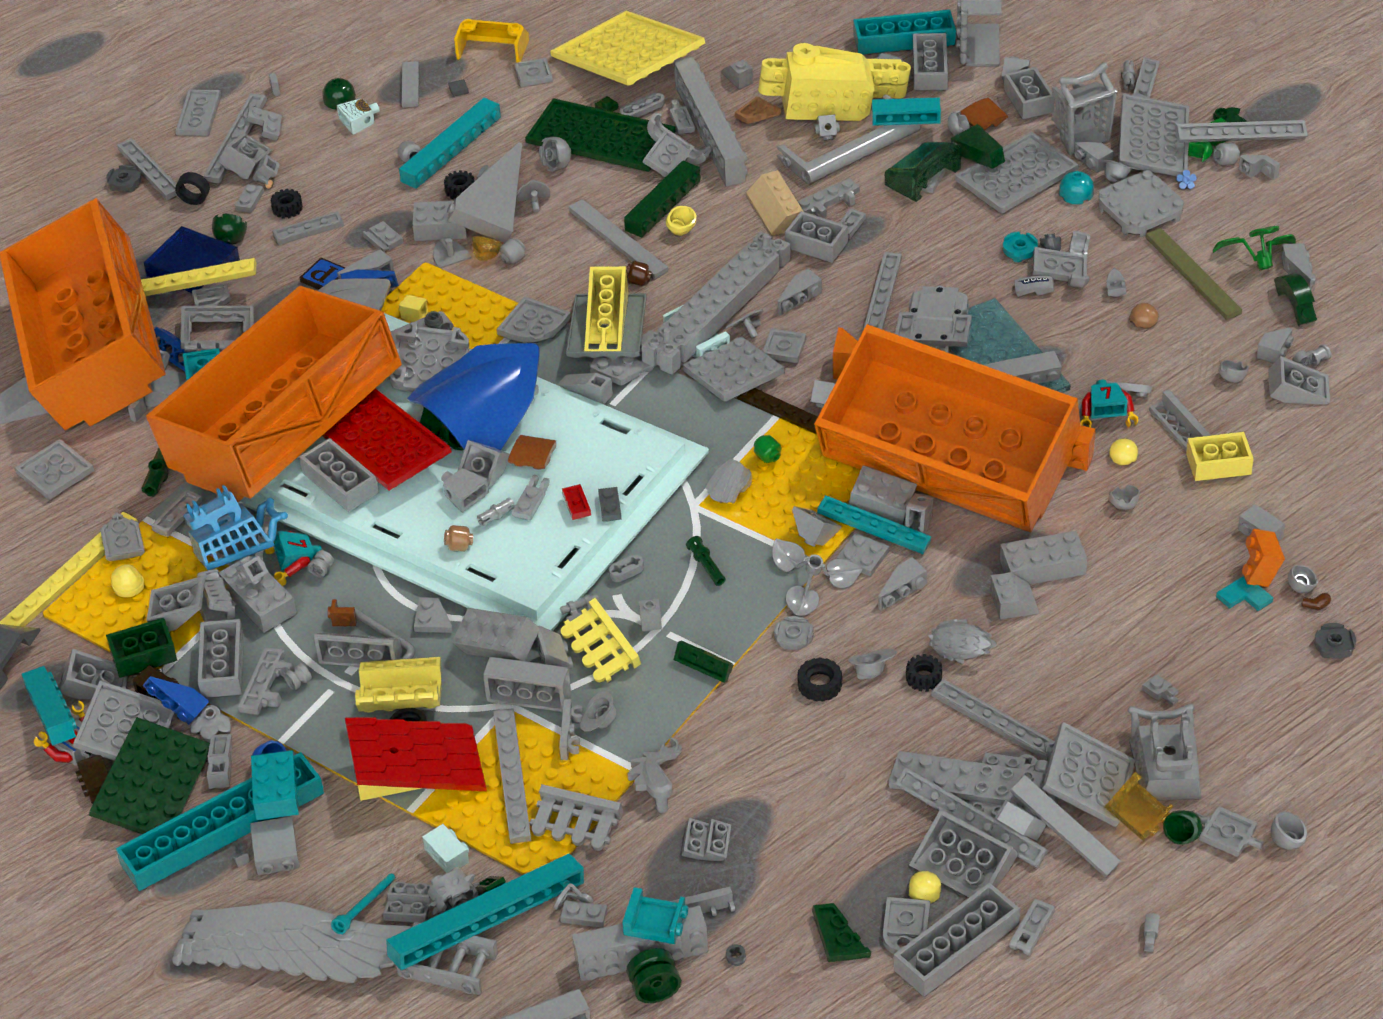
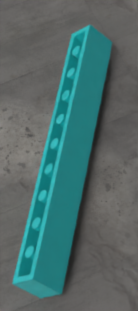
M570 853L386 939L387 956L402 971L560 895L570 883L575 887L583 884L584 867Z

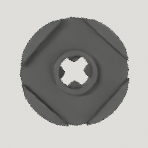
M127 164L120 165L119 169L116 170L114 168L111 169L106 177L111 191H126L128 193L135 191V187L140 184L142 179L137 167Z
M1327 623L1321 626V629L1315 633L1314 644L1323 658L1350 657L1355 649L1356 636L1351 629H1345L1343 624Z

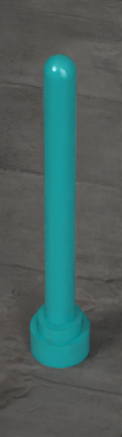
M392 873L388 874L350 911L333 919L331 922L333 931L337 934H344L350 928L351 921L395 880V875Z

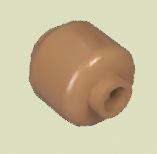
M451 525L448 530H445L444 545H447L449 550L464 552L468 549L469 545L473 544V534L470 533L468 527Z

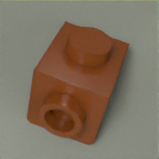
M332 599V604L328 606L327 611L328 618H331L332 626H356L355 607H338L337 600Z

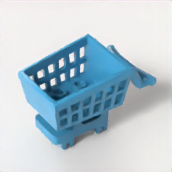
M222 485L223 492L216 488L217 497L207 503L198 506L195 500H193V507L187 503V513L183 517L192 529L188 533L195 556L207 570H212L273 547V542L276 539L277 522L287 519L288 514L286 512H277L274 509V500L268 498L265 502L258 505L255 519L242 503L238 504L232 492H229L226 486ZM265 508L272 517L269 522L268 535L262 529ZM250 522L253 527L249 528L247 523ZM259 534L265 542L259 544L254 535ZM251 537L255 545L248 547L245 539ZM241 541L245 549L238 551L235 543ZM231 545L235 553L228 555L226 547ZM222 549L225 557L218 559L216 551ZM212 554L214 561L208 563L206 556Z

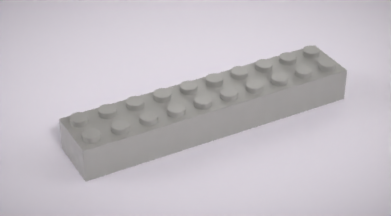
M693 56L674 60L675 88L684 106L687 107L705 147L707 145L711 146L710 156L725 186L746 182L745 175L748 173L745 161H747L746 153L742 151L740 141L736 140L735 132L731 131L730 122L726 121L725 113L721 111L719 101L715 100L714 92L710 91L709 82L705 81V76L700 71L699 63L695 62Z

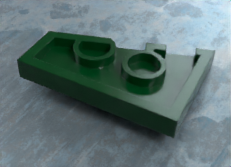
M834 903L813 905L812 912L828 962L870 958L872 952L868 947H864L860 941V936L857 932L854 933L848 926L847 919Z

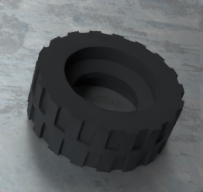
M822 657L805 661L800 666L797 675L799 692L807 697V699L816 702L831 700L834 696L836 697L842 687V671L840 666L836 662ZM816 674H824L829 676L830 681L824 685H816L810 682V677Z

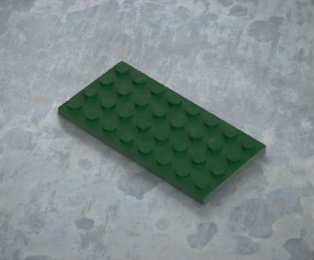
M555 98L551 100L525 137L526 143L542 146V140L545 138L560 137L568 143L571 154L649 172L651 167L644 164L643 160L656 143L647 130L649 120ZM662 123L671 132H676L675 126Z

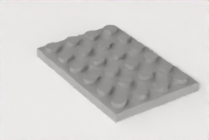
M1123 93L1121 98L1118 163L1140 170H1149L1175 177L1180 174L1183 175V171L1188 170V142L1177 143L1175 126L1177 124H1189V106Z
M1030 132L1003 148L1004 163L993 169L976 163L956 174L955 181L1003 214L1060 181L1067 173L1077 171L1079 164L1033 132Z

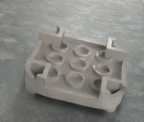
M1149 170L1128 177L1099 191L1100 212L1106 211L1122 226V233L1125 235L1132 233L1140 234V237H1144L1147 230L1172 220L1174 223L1180 221L1183 213L1184 201Z
M411 322V325L398 330L395 346L402 365L389 376L392 387L413 392L420 384L469 352V338L457 327H454L453 331L420 327L418 322Z

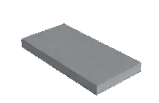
M189 89L175 130L176 135L209 136L222 95L221 90Z

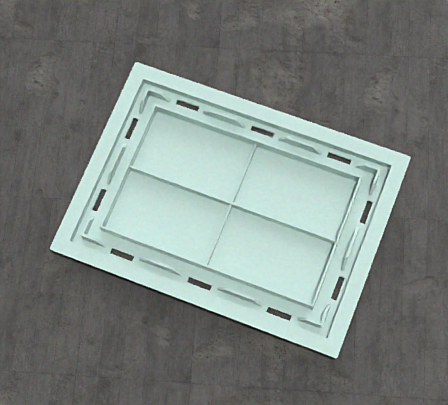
M384 313L390 331L409 324ZM389 377L376 387L378 391L420 423L424 407L420 404H414L407 399L412 392L393 388ZM537 377L538 394L534 395V399L501 451L510 454L520 435L556 440V448L550 455L549 464L545 469H534L531 466L520 467L507 462L504 473L488 489L489 493L463 513L445 496L444 482L441 480L442 475L446 471L451 474L458 471L464 450L460 451L451 448L452 452L390 491L377 481L379 493L349 512L302 473L300 456L251 499L244 497L238 503H242L244 506L257 511L259 504L265 502L268 498H272L274 500V509L277 512H286L288 514L287 519L279 520V522L466 608L525 616L535 625L553 631L568 614H562L560 607L566 605L569 601L575 602L580 600L706 457L709 449ZM321 436L301 455L326 441V439ZM533 475L539 477L538 484L536 485L537 488H540L541 481L544 478H549V486L545 492V497L531 520L512 516V510L503 514L502 518L495 519L485 526L479 524L478 520L480 519H477V515L489 510L493 504L497 505L507 498H511L514 502L512 505H516ZM639 475L643 477L627 496L623 495L625 490ZM285 483L289 486H292L300 491L307 493L308 495L304 497L300 494H297L289 489L282 487V485ZM581 484L591 509V516L572 520L562 494V488ZM617 487L622 520L602 522L598 489ZM265 508V510H264V515H266V516L272 518V517L267 513L266 508ZM376 524L384 529H387L395 534L400 535V537L398 539L394 538L373 527ZM451 525L466 526L469 528L470 533L473 534V544L469 545L466 551H451L447 548V545H444L445 530H448ZM575 547L579 550L562 569L559 568V564ZM471 567L479 572H482L490 577L495 578V580L491 582L483 577H480L472 572L467 571V569Z

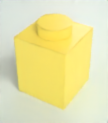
M407 294L399 304L401 319L414 322L426 317L428 313L427 299Z

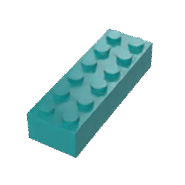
M951 10L853 19V36L857 52L863 55L913 50V34L946 33L947 46L956 45V28Z

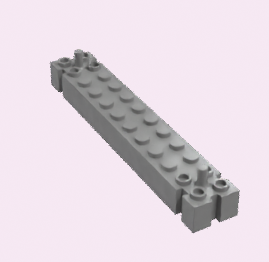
M760 232L753 239L752 243H748L654 333V337H649L642 344V362L653 367L659 365L660 370L673 375L681 367L680 362L685 363L696 352L697 345L709 340L779 272V266L783 268L790 261L791 244L781 239L773 240V236Z

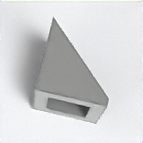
M246 852L233 857L237 867L250 862Z

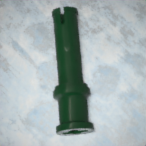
M700 536L691 537L686 543L687 549L692 551L694 559L702 564L716 586L722 585L726 578L710 557V550L703 545V540Z

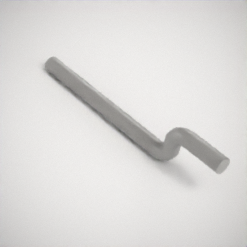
M355 608L358 620L386 638L400 639L401 647L407 651L402 659H412L414 657L415 650L409 642Z

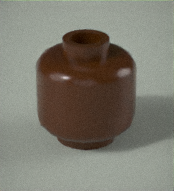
M632 261L626 269L627 281L639 286H643L646 281L649 282L652 271H649V265Z

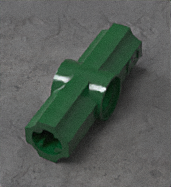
M158 448L154 459L148 463L149 471L142 485V492L147 494V496L154 497L158 494L162 483L168 478V467L160 448Z

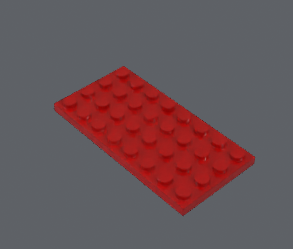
M376 388L322 435L326 440L332 439L374 474L377 481L389 491L452 452L448 444Z

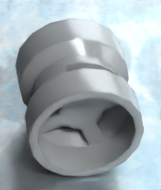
M324 550L318 551L314 557L315 559L311 560L308 564V570L316 577H324L327 573V568H330L334 563L332 555Z
M302 663L296 665L293 671L289 670L283 675L287 685L292 690H297L300 688L301 683H307L312 679L308 668Z

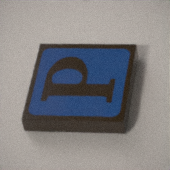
M320 257L299 279L301 283L319 290L332 280H338L337 272L345 269V267Z

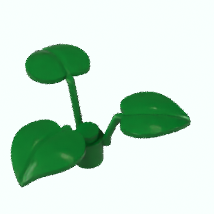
M1269 226L1249 232L1250 237L1260 235L1262 250L1257 251V255L1254 254L1246 240L1240 237L1219 241L1214 246L1213 253L1222 247L1243 243L1252 255L1254 262L1257 261L1259 270H1265L1273 267L1271 259L1272 245L1296 244V238L1293 234H1288L1264 243V234L1274 233L1280 229L1279 226Z

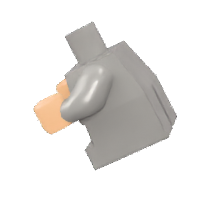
M266 154L260 159L255 169L253 180L264 183L265 187L270 189L273 181L269 180V178L277 175L280 164Z

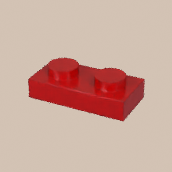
M581 484L562 488V494L572 520L591 516V509Z

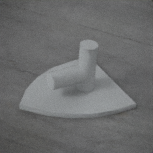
M531 180L518 190L516 202L531 200L533 212H539L538 198L550 197V189L540 181Z
M451 238L439 239L434 248V260L438 268L471 258L469 252L459 243L452 241Z
M763 309L747 314L726 326V329L744 322L751 338L758 336L755 327L760 326L761 321L759 319L751 321L750 319L764 312Z

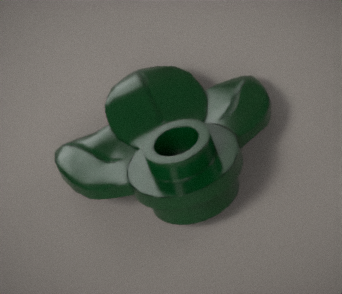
M1218 108L1213 113L1214 120L1223 118L1226 122H1247V120L1238 115L1240 108Z

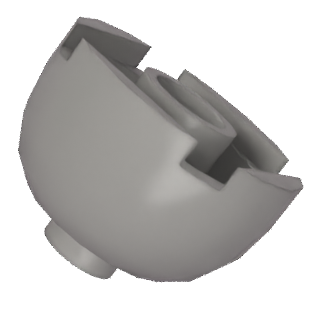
M560 137L543 139V145L539 148V156L543 166L547 165L549 167L547 170L552 172L566 167L571 158V149L568 143Z

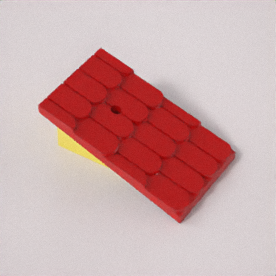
M376 717L345 718L361 801L421 788L487 792L472 725L467 723H440V721L377 719Z

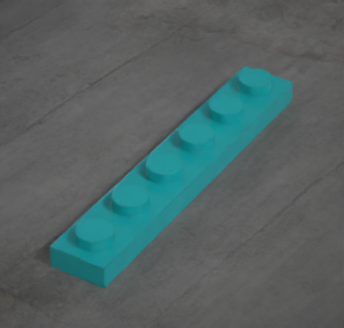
M826 495L817 508L818 514L920 554L925 553L931 542L932 536Z

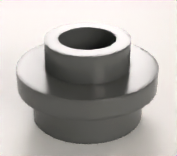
M431 311L426 314L424 322L427 327L436 328L443 323V318L440 313Z

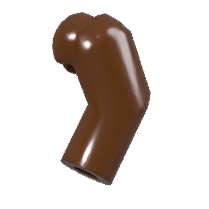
M1322 593L1314 599L1304 597L1302 607L1321 610L1330 604L1331 596L1328 593Z

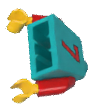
M1099 380L1096 385L1091 386V392H1087L1082 400L1081 416H1083V420L1080 423L1082 426L1083 424H1088L1091 428L1092 423L1089 420V416H1091V419L1127 416L1128 413V418L1125 421L1127 427L1131 425L1130 419L1134 421L1135 426L1139 419L1138 416L1133 414L1135 410L1131 395L1121 389L1118 383H1107L1106 380Z
M277 531L276 539L273 542L274 546L265 549V552L267 554L276 553L280 568L285 570V572H276L274 578L284 586L287 583L286 577H291L298 571L308 568V564L322 548L320 545H311L309 536L306 534L292 531Z

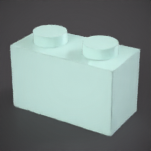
M444 824L422 836L424 850L446 873L455 867L461 868L469 863V848L464 842H460L452 829H448Z

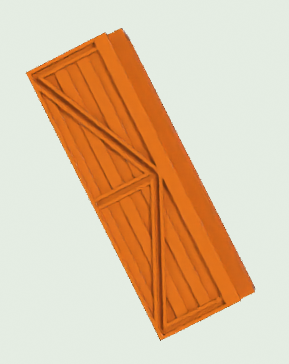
M97 198L0 252V261L29 392L64 430L83 420L91 427L153 392L151 382L166 375L130 237Z
M298 286L149 412L146 418L168 468L183 473L187 483L216 494V488L223 492L222 485H225L228 491L232 492L237 502H239L244 497L251 499L398 369L402 363L383 311Z
M868 324L865 326L814 423L823 456L860 470L864 465L917 484L916 490L1030 533L1038 518L1042 519L1072 457V448L1081 432L1078 398Z

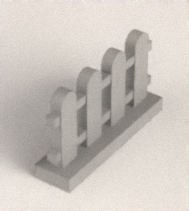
M541 785L539 790L541 801L538 800L536 804L539 810L536 818L531 819L529 822L535 836H542L545 830L552 831V837L555 841L563 840L566 834L572 835L571 839L574 845L581 846L585 839L592 840V848L596 851L602 850L605 844H610L611 838L608 835L612 825L616 826L618 820H621L623 815L621 803ZM553 811L559 812L555 824L549 823ZM572 816L579 817L574 829L569 828ZM592 820L598 822L595 833L588 832Z

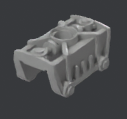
M218 569L198 573L197 578L205 577L202 606L199 610L204 622L234 619L235 607L231 603L232 598L229 591L225 589L223 578L219 576Z

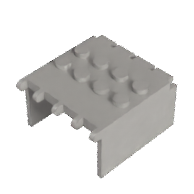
M958 0L957 50H960V63H966V66H1000L999 24L967 23L968 15H1001V0Z

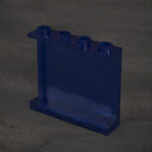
M181 226L143 263L146 276L153 278L240 261L236 246ZM204 285L182 290L192 294V290L202 289Z

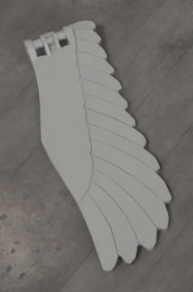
M273 902L224 909L194 910L190 915L191 921L187 922L182 932L183 938L177 943L172 962L175 966H179L181 963L190 965L192 962L203 965L209 962L220 966L224 962L232 968H240L242 965H245L254 970L264 967L273 972H278L282 969L293 976H300L302 973H305L314 980L325 981L328 977L339 982L355 983L357 978L381 975V968L394 965V962L387 956L386 939L410 929V926L380 925L352 920L350 928L344 934H337L331 927L332 920L337 916L288 902Z

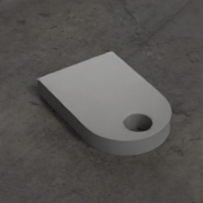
M887 897L883 943L889 952L895 954L901 949L898 944H908L928 929L929 900Z

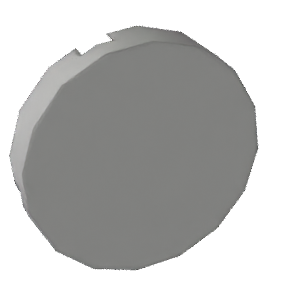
M788 616L783 621H779L774 628V638L777 644L789 650H799L807 647L814 637L812 624L810 625L807 619L799 616Z

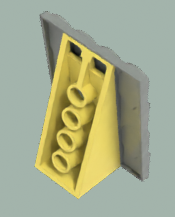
M626 266L590 267L588 294H575L566 356L571 358L583 356L590 358L601 356L609 358L619 356L634 358L640 356L647 294H629Z

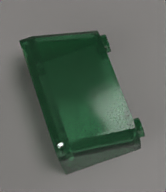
M955 142L922 143L885 171V186L914 202L919 201L922 198L920 192L922 188H927L930 178L944 168L954 173L961 169V146Z

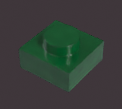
M608 96L595 103V108L611 112L619 109L618 103Z

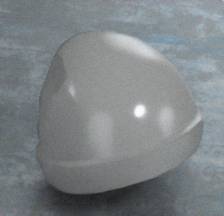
M1284 811L1277 814L1271 825V837L1273 842L1280 848L1293 850L1305 843L1307 830L1305 824L1297 815Z

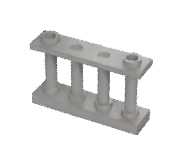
M414 922L413 926H416L420 923ZM473 936L448 948L449 950L457 951L448 971L436 969L444 952L443 950L431 957L428 966L414 964L402 971L397 967L398 976L461 990L467 994L480 995L482 992L480 979L477 977L485 959H496L498 955L496 940ZM465 954L477 956L469 976L457 974Z

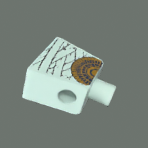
M357 99L337 105L339 119L353 135L373 125L375 122L373 114L380 112L377 103L368 105L364 99Z

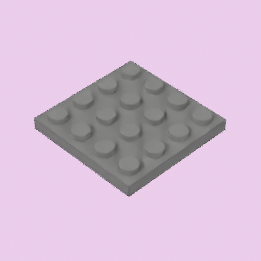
M743 337L736 338L728 344L721 345L716 350L706 352L703 356L682 364L684 372L724 402L785 373L782 365Z
M99 681L73 747L115 761L136 717L169 728L175 713L171 709L164 707L158 699Z
M1062 722L1058 728L1042 789L1116 827L1120 823L1135 759Z

